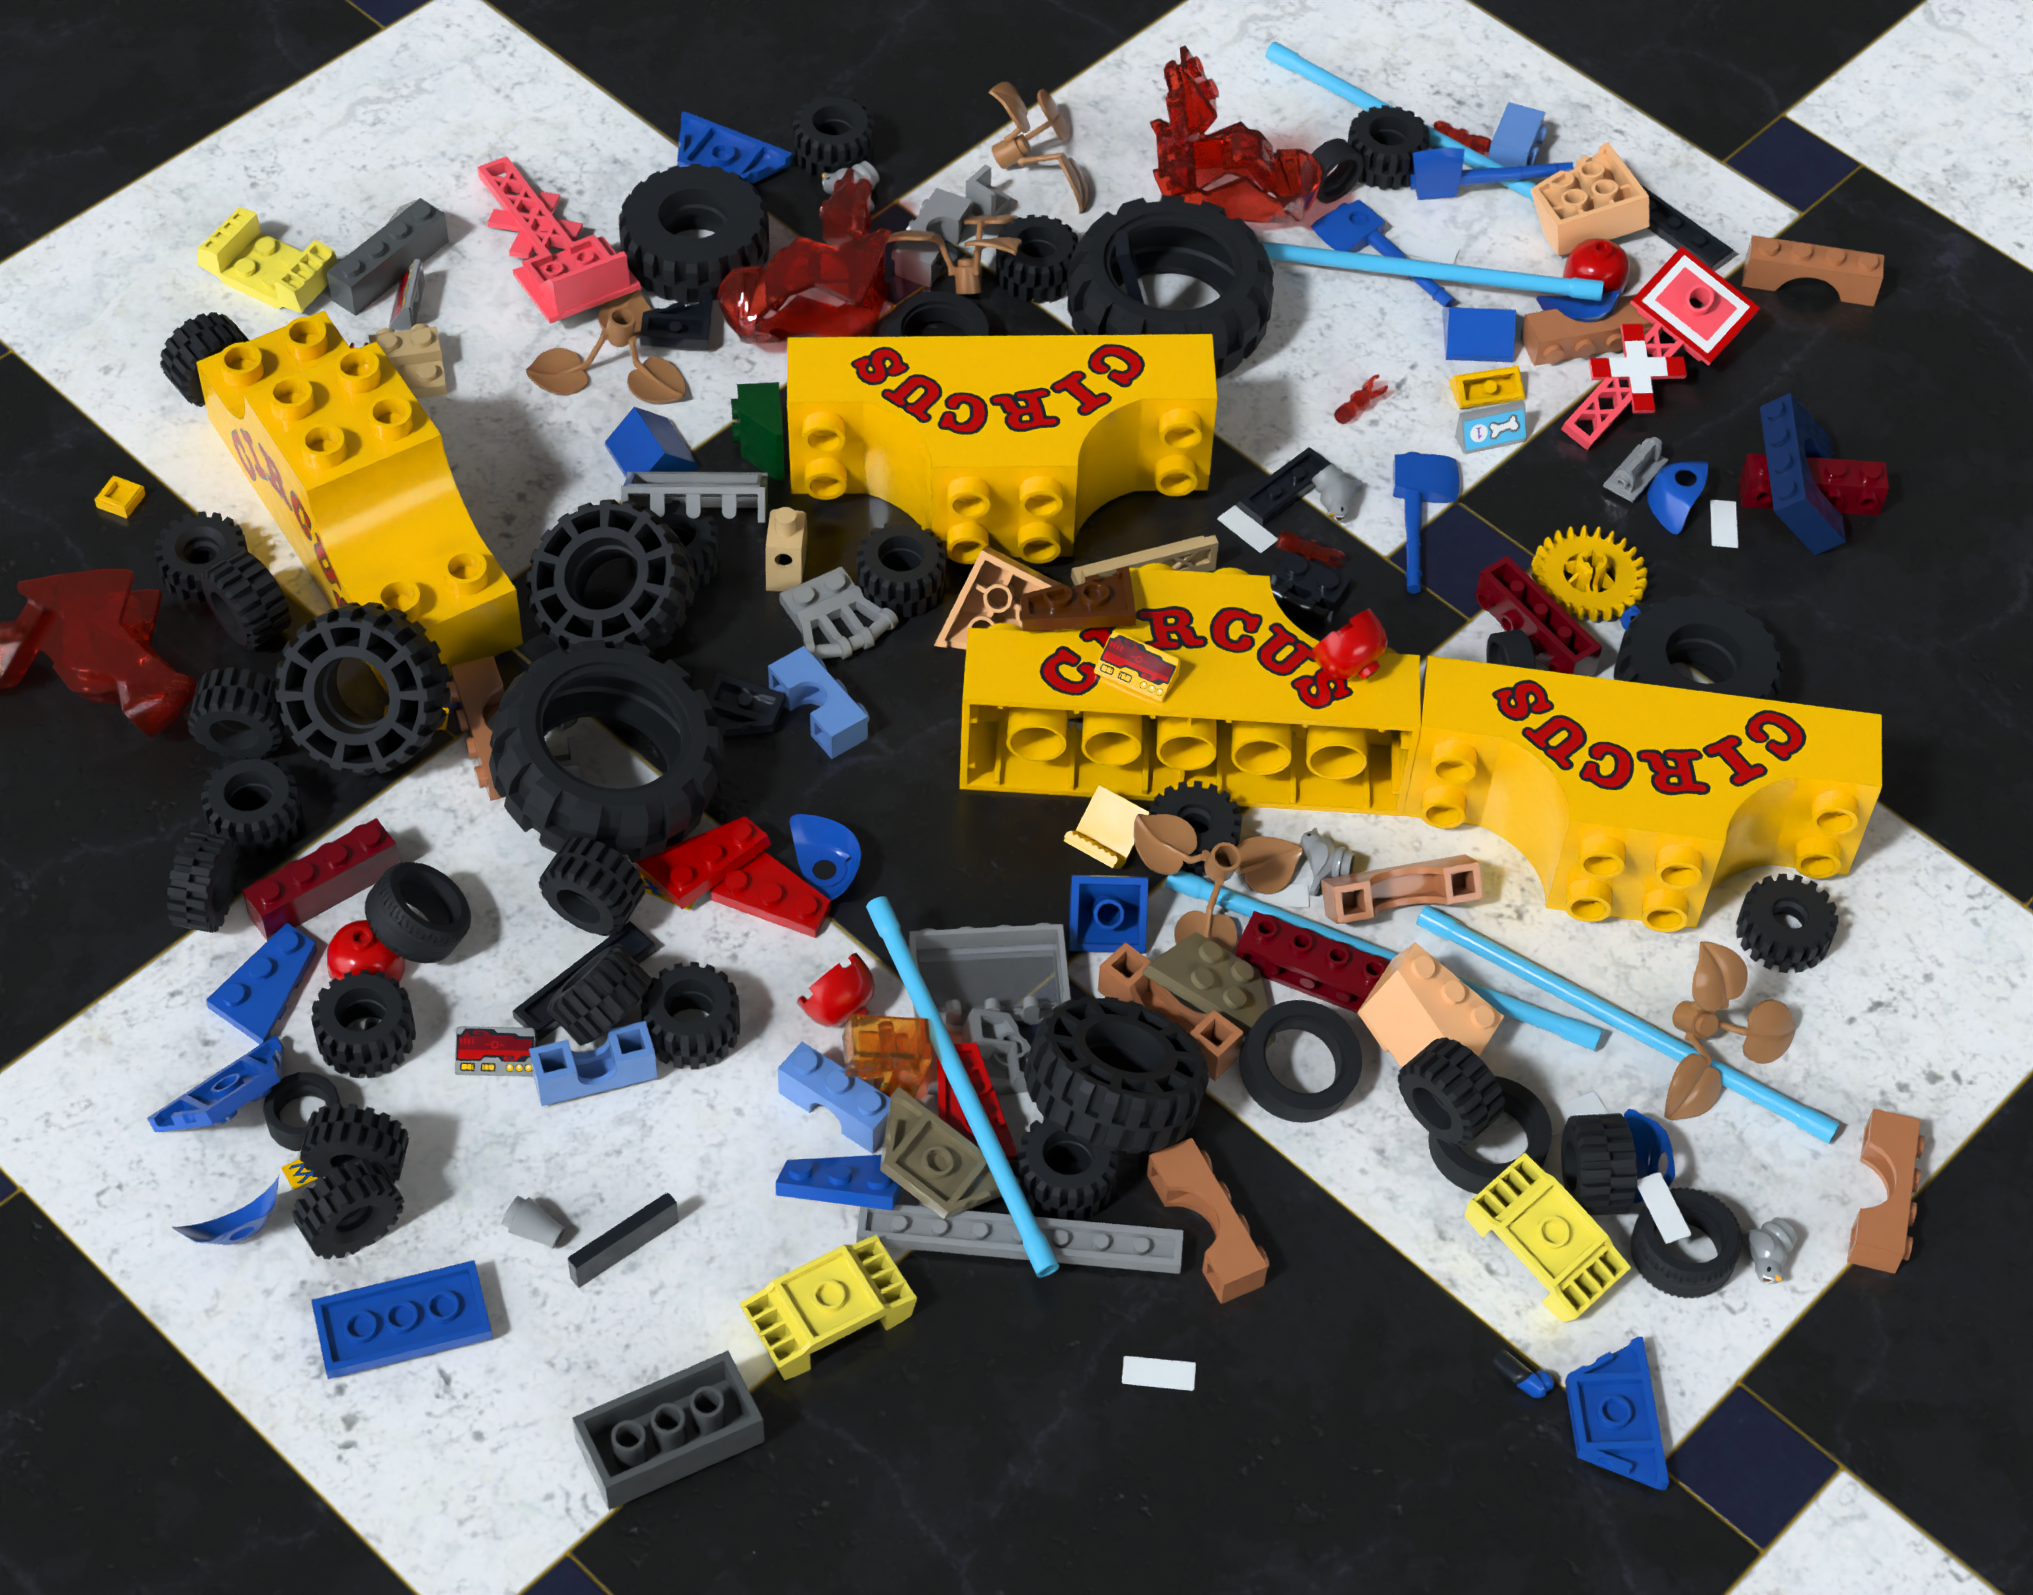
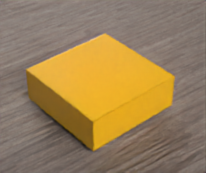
M113 475L95 498V503L99 509L128 519L146 493L144 486Z

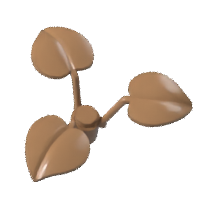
M1001 82L995 85L989 94L1000 101L1017 126L1011 134L1004 137L1003 141L992 146V153L998 165L1002 169H1006L1017 162L1021 167L1027 163L1059 160L1060 166L1077 199L1079 213L1083 212L1090 197L1089 186L1073 158H1067L1064 153L1027 157V153L1031 152L1028 141L1051 126L1059 139L1064 140L1069 137L1070 129L1068 123L1057 108L1052 96L1045 89L1038 91L1037 99L1048 120L1027 135L1021 134L1018 136L1020 132L1027 133L1030 131V124L1026 117L1027 108L1013 84Z
M1010 214L997 216L980 215L963 220L966 225H978L976 240L965 242V247L975 246L974 258L958 259V266L953 265L942 237L936 235L935 232L920 230L896 232L881 239L877 244V249L892 241L926 240L938 244L947 264L948 275H955L956 294H976L983 292L980 265L982 250L991 247L1016 256L1018 248L1022 244V239L1012 237L982 239L983 229L989 224L1005 226L1007 223H1014V219L1018 218V216Z
M640 290L606 302L601 307L598 322L603 330L599 340L584 363H581L579 356L571 350L553 348L541 353L526 368L527 376L545 391L558 395L577 393L588 384V377L583 370L590 367L604 342L609 340L615 347H624L627 344L630 346L633 365L637 369L629 373L627 384L635 397L649 403H665L680 400L685 396L686 386L681 374L669 361L656 356L649 357L643 364L639 361L636 340L640 338L643 312L652 310Z
M1139 813L1135 817L1133 826L1136 850L1148 868L1159 874L1174 875L1181 869L1183 861L1188 864L1204 861L1205 873L1210 879L1215 881L1206 908V914L1193 910L1185 913L1178 920L1174 930L1176 945L1193 933L1198 932L1233 953L1237 943L1236 926L1227 915H1213V909L1224 882L1229 880L1235 872L1237 875L1244 874L1246 885L1257 893L1265 895L1278 893L1292 879L1303 850L1301 846L1283 839L1255 836L1243 840L1237 847L1231 843L1222 842L1217 844L1211 853L1203 850L1199 855L1189 856L1196 849L1197 836L1193 827L1184 819L1168 814L1146 815Z
M1700 942L1699 960L1692 983L1694 1001L1687 1000L1679 1003L1673 1012L1672 1021L1674 1026L1686 1032L1685 1040L1691 1042L1700 1055L1692 1053L1686 1056L1679 1063L1673 1074L1665 1105L1664 1118L1668 1120L1700 1116L1709 1111L1719 1097L1721 1091L1720 1072L1713 1067H1709L1712 1063V1057L1699 1042L1698 1038L1710 1037L1715 1034L1718 1028L1746 1036L1743 1044L1744 1056L1753 1062L1765 1064L1780 1058L1788 1050L1794 1037L1795 1023L1789 1008L1784 1003L1773 999L1761 1001L1753 1008L1748 1018V1028L1735 1026L1717 1019L1713 1011L1727 1009L1729 1000L1736 999L1743 994L1748 980V971L1743 959L1733 950L1720 944Z

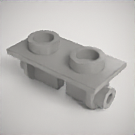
M1657 437L1645 439L1642 445L1638 444L1603 484V487L1633 503L1658 474L1660 469L1668 462V459L1661 456V440Z

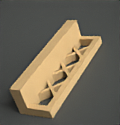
M1202 535L1072 568L1071 578L1076 586L1084 584L1085 577L1098 574L1102 579L1116 575V569L1125 566L1140 568L1151 563L1166 564L1178 571L1209 572L1216 569L1219 542L1215 535L1208 537Z

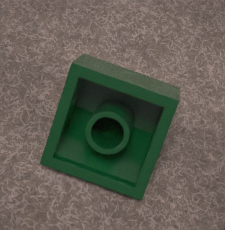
M779 382L737 384L738 399H731L732 420H739V422H732L733 443H740L742 458L763 472H768V475L775 480L785 481Z

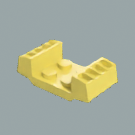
M238 207L198 247L197 259L198 266L216 275L224 284L277 309L285 307L299 313H303L305 308L314 301L319 293L323 292V289L328 285L327 271L338 263L335 251L317 240H314L304 251H300L261 233L257 213Z
M1525 1152L1468 1202L1465 1217L1482 1238L1491 1230L1496 1233L1551 1293L1542 1303L1562 1322L1574 1320L1580 1316L1631 1268L1613 1246L1606 1232L1554 1176L1544 1172Z
M876 1234L853 1245H842L772 1280L763 1290L740 1302L739 1305L783 1379L788 1380L810 1370L811 1353L879 1319L887 1331L912 1316L917 1297Z

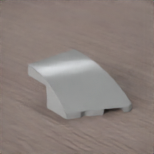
M972 1008L963 1026L944 1024L953 1044L977 1043L996 1095L1028 1091L1024 1078V1068L1031 1046L1020 1035L1019 1027L1010 1013ZM923 1026L921 1037L926 1094L938 1095L937 1054Z

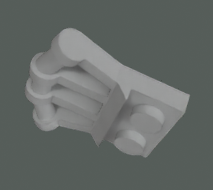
M842 566L779 593L780 604L802 633L804 646L813 656H819L821 659L833 657L845 659L852 656V651L859 648L866 650L873 647L876 639L886 630H892L899 622L897 615L891 609H882L864 598L860 587L854 584ZM857 610L874 622L868 628L864 627L853 611ZM841 617L854 636L849 638L841 636L831 621ZM819 627L830 643L815 645L812 629Z

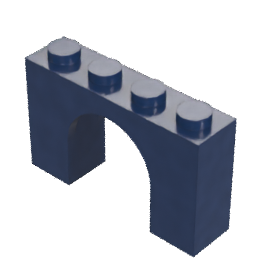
M1791 393L1760 406L1774 513L1814 555L1845 543L1846 538L1842 515L1818 488L1806 460V457L1834 459L1830 436Z

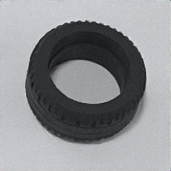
M401 862L391 866L369 891L364 906L367 922L376 938L394 954L418 963H436L446 958L467 934L471 924V911L460 888L441 871L422 863ZM407 904L418 909L429 921L417 915Z
M1672 1188L1670 1192L1686 1224L1703 1231L1713 1242L1718 1256L1703 1263H1688L1669 1255L1656 1239L1654 1230L1658 1227L1645 1204L1638 1215L1631 1235L1630 1248L1633 1262L1638 1272L1642 1274V1277L1648 1283H1651L1654 1288L1656 1287L1659 1291H1664L1665 1294L1668 1293L1670 1296L1675 1295L1678 1298L1683 1297L1686 1299L1688 1297L1690 1299L1704 1297L1717 1291L1731 1277L1741 1253V1229L1733 1212H1730V1208L1726 1207L1725 1203L1720 1202V1199H1716L1713 1195H1708L1707 1192L1703 1193L1702 1190L1697 1191L1694 1188Z

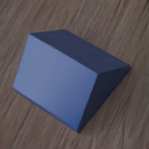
M1443 307L1442 316L1446 360L1513 362L1516 310Z
M635 406L605 441V447L625 478H627V471L690 472L698 469V463L668 418Z
M1072 875L1069 901V951L1115 952L1126 942L1139 953H1146L1148 877Z

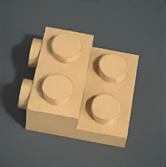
M419 323L413 325L410 330L395 331L391 328H382L376 334L369 335V342L377 341L416 399L447 395L437 326L429 327L427 324Z

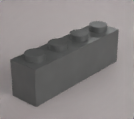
M421 198L400 206L382 229L327 271L331 300L353 315L359 314L398 283L415 259H420L423 263L449 242L445 213Z

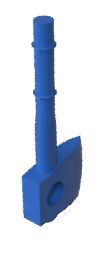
M1437 148L1412 153L1414 174L1410 175L1411 190H1416L1418 200L1456 197L1458 187L1463 185L1550 177L1560 170L1569 171L1574 169L1573 162H1554L1540 165L1462 170L1465 148Z
M1360 199L1349 204L1342 203L1335 210L1327 213L1311 225L1315 233L1334 250L1356 253L1370 244L1382 256L1408 259L1398 247L1383 235L1385 221ZM1408 276V279H1412L1426 291L1433 301H1437L1443 307H1452L1454 305L1455 299L1445 291L1444 287H1440L1432 279Z
M1407 452L1406 454H1395L1393 497L1404 499L1405 547L1407 549V572L1405 577L1407 578V591L1411 594L1421 591V578L1423 576L1421 572L1422 543L1420 536L1422 502L1449 503L1457 501L1459 470L1456 459L1449 456Z

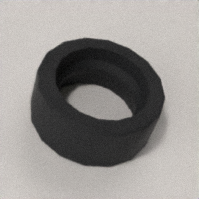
M1335 138L1326 141L1305 162L1301 172V183L1320 202L1330 203L1346 195L1357 183L1364 167L1363 157L1344 139ZM1335 166H1337L1336 169H1335L1329 176H1327V175L1329 174V172H1330Z
M1522 629L1490 634L1486 647L1487 663L1537 670L1531 642Z
M297 1072L283 1077L280 1082L271 1087V1092L264 1100L263 1112L271 1137L280 1146L292 1151H301L307 1126L291 1127L281 1122L279 1115L286 1104L293 1099L303 1096L322 1099L329 1109H331L332 1104H341L336 1087L326 1077L313 1072Z

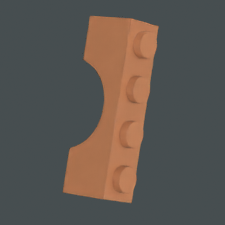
M1752 235L1744 262L1742 286L1776 291L1787 281L1811 277L1831 284L1837 290L1842 302L1874 306L1883 280L1884 255Z
M1635 294L1619 297L1616 312L1608 319L1599 322L1576 321L1565 316L1558 309L1525 314L1520 338L1533 365L1538 366L1570 359L1586 358L1603 353L1618 352L1623 350L1620 330L1622 324H1642L1644 336L1654 325L1637 313L1638 310L1630 304L1631 300L1637 295ZM1661 329V330L1659 331V333H1658V334H1659V340H1660V337H1661V334H1662V330H1663V329Z
M494 656L450 666L453 681L447 682V687L451 689L450 700L452 704L459 703L460 709L456 710L461 732L468 730L470 736L465 738L470 760L477 758L479 766L474 767L479 788L486 787L490 801L504 797H500L495 790L490 772L489 760L492 752L490 746L492 730L489 729L487 723L499 710L504 689Z
M1466 854L1321 879L1325 916L1337 924L1374 918L1381 911L1399 906L1425 903L1450 905L1483 899L1479 861Z
M1125 942L1100 965L1098 992L1105 997H1114L1120 1001L1129 1003L1132 1001L1142 1004L1144 1008L1151 1011L1156 1010L1166 1015V1018L1174 1024L1178 1023L1186 1030V1034L1190 1038H1194L1199 1044L1201 1053L1204 1054L1207 1062L1208 1076L1216 1081L1239 1059L1244 1032L1215 1010L1210 1013H1199L1189 1009L1179 1002L1168 989L1143 975V970L1151 961Z
M1873 1108L1864 1128L1860 1162L1870 1167L1881 1178L1887 1191V1200L1878 1206L1859 1210L1851 1228L1847 1263L1895 1274L1901 1260L1908 1261L1911 1254L1913 1237L1907 1236L1908 1226L1913 1225L1917 1210V1203L1911 1202L1912 1192L1916 1193L1921 1176V1169L1915 1168L1916 1159L1921 1158L1925 1142V1136L1919 1135L1921 1119Z
M1193 1138L1150 1154L1147 1176L1164 1206L1191 1209L1202 1215L1214 1230L1216 1240L1205 1252L1202 1272L1219 1302L1223 1304L1263 1287L1267 1268H1269L1268 1257L1264 1249L1260 1245L1255 1246L1252 1241L1250 1228L1243 1214L1235 1212L1231 1205V1196L1227 1186L1223 1181L1218 1182L1214 1176L1212 1163L1207 1152L1204 1149L1199 1150Z

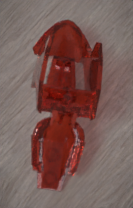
M1186 45L1180 47L1181 64L1171 60L1166 63L1164 68V78L1166 79L1169 91L1165 98L1170 123L1160 118L1150 121V125L1156 135L1158 169H1154L1153 174L1162 195L1185 196L1184 202L1198 205L1205 200L1223 207L1227 218L1231 220L1239 217L1242 221L1257 223H1288L1291 221L1298 223L1302 221L1305 214L1314 204L1321 186L1323 172L1319 162L1303 149H1277L1276 153L1273 152V146L1259 130L1249 129L1242 121L1208 135L1204 134L1217 119L1216 98L1219 97V91L1215 81L1212 78L1208 79L1204 74V68L1199 57H1193ZM1226 174L1240 177L1209 191L1203 190V188ZM1271 192L1277 198L1270 196L1268 193Z
M848 168L843 178L835 182L829 200L825 199L820 208L819 217L822 219V237L829 245L797 236L788 247L778 250L767 264L766 269L763 270L762 266L735 268L721 282L717 295L719 305L726 323L738 336L740 342L745 344H751L752 342L766 344L786 342L788 337L872 336L890 287V283L885 282V247L891 231L881 228L870 233L871 216L869 203L872 196V185L864 178L859 179V182L855 184L854 169ZM811 288H818L846 302L836 307L797 295L780 310L789 296L799 294ZM770 310L777 312L772 317L764 318Z
M96 569L21 581L17 584V589L21 595L28 598V602L16 621L0 623V688L16 687L37 657L39 651H43L54 662L52 667L71 691L93 703L116 705L121 702L123 713L149 737L155 738L178 719L187 705L194 699L197 680L194 677L179 674L152 647L151 640L162 599V592L159 589L131 591L135 576L128 569Z

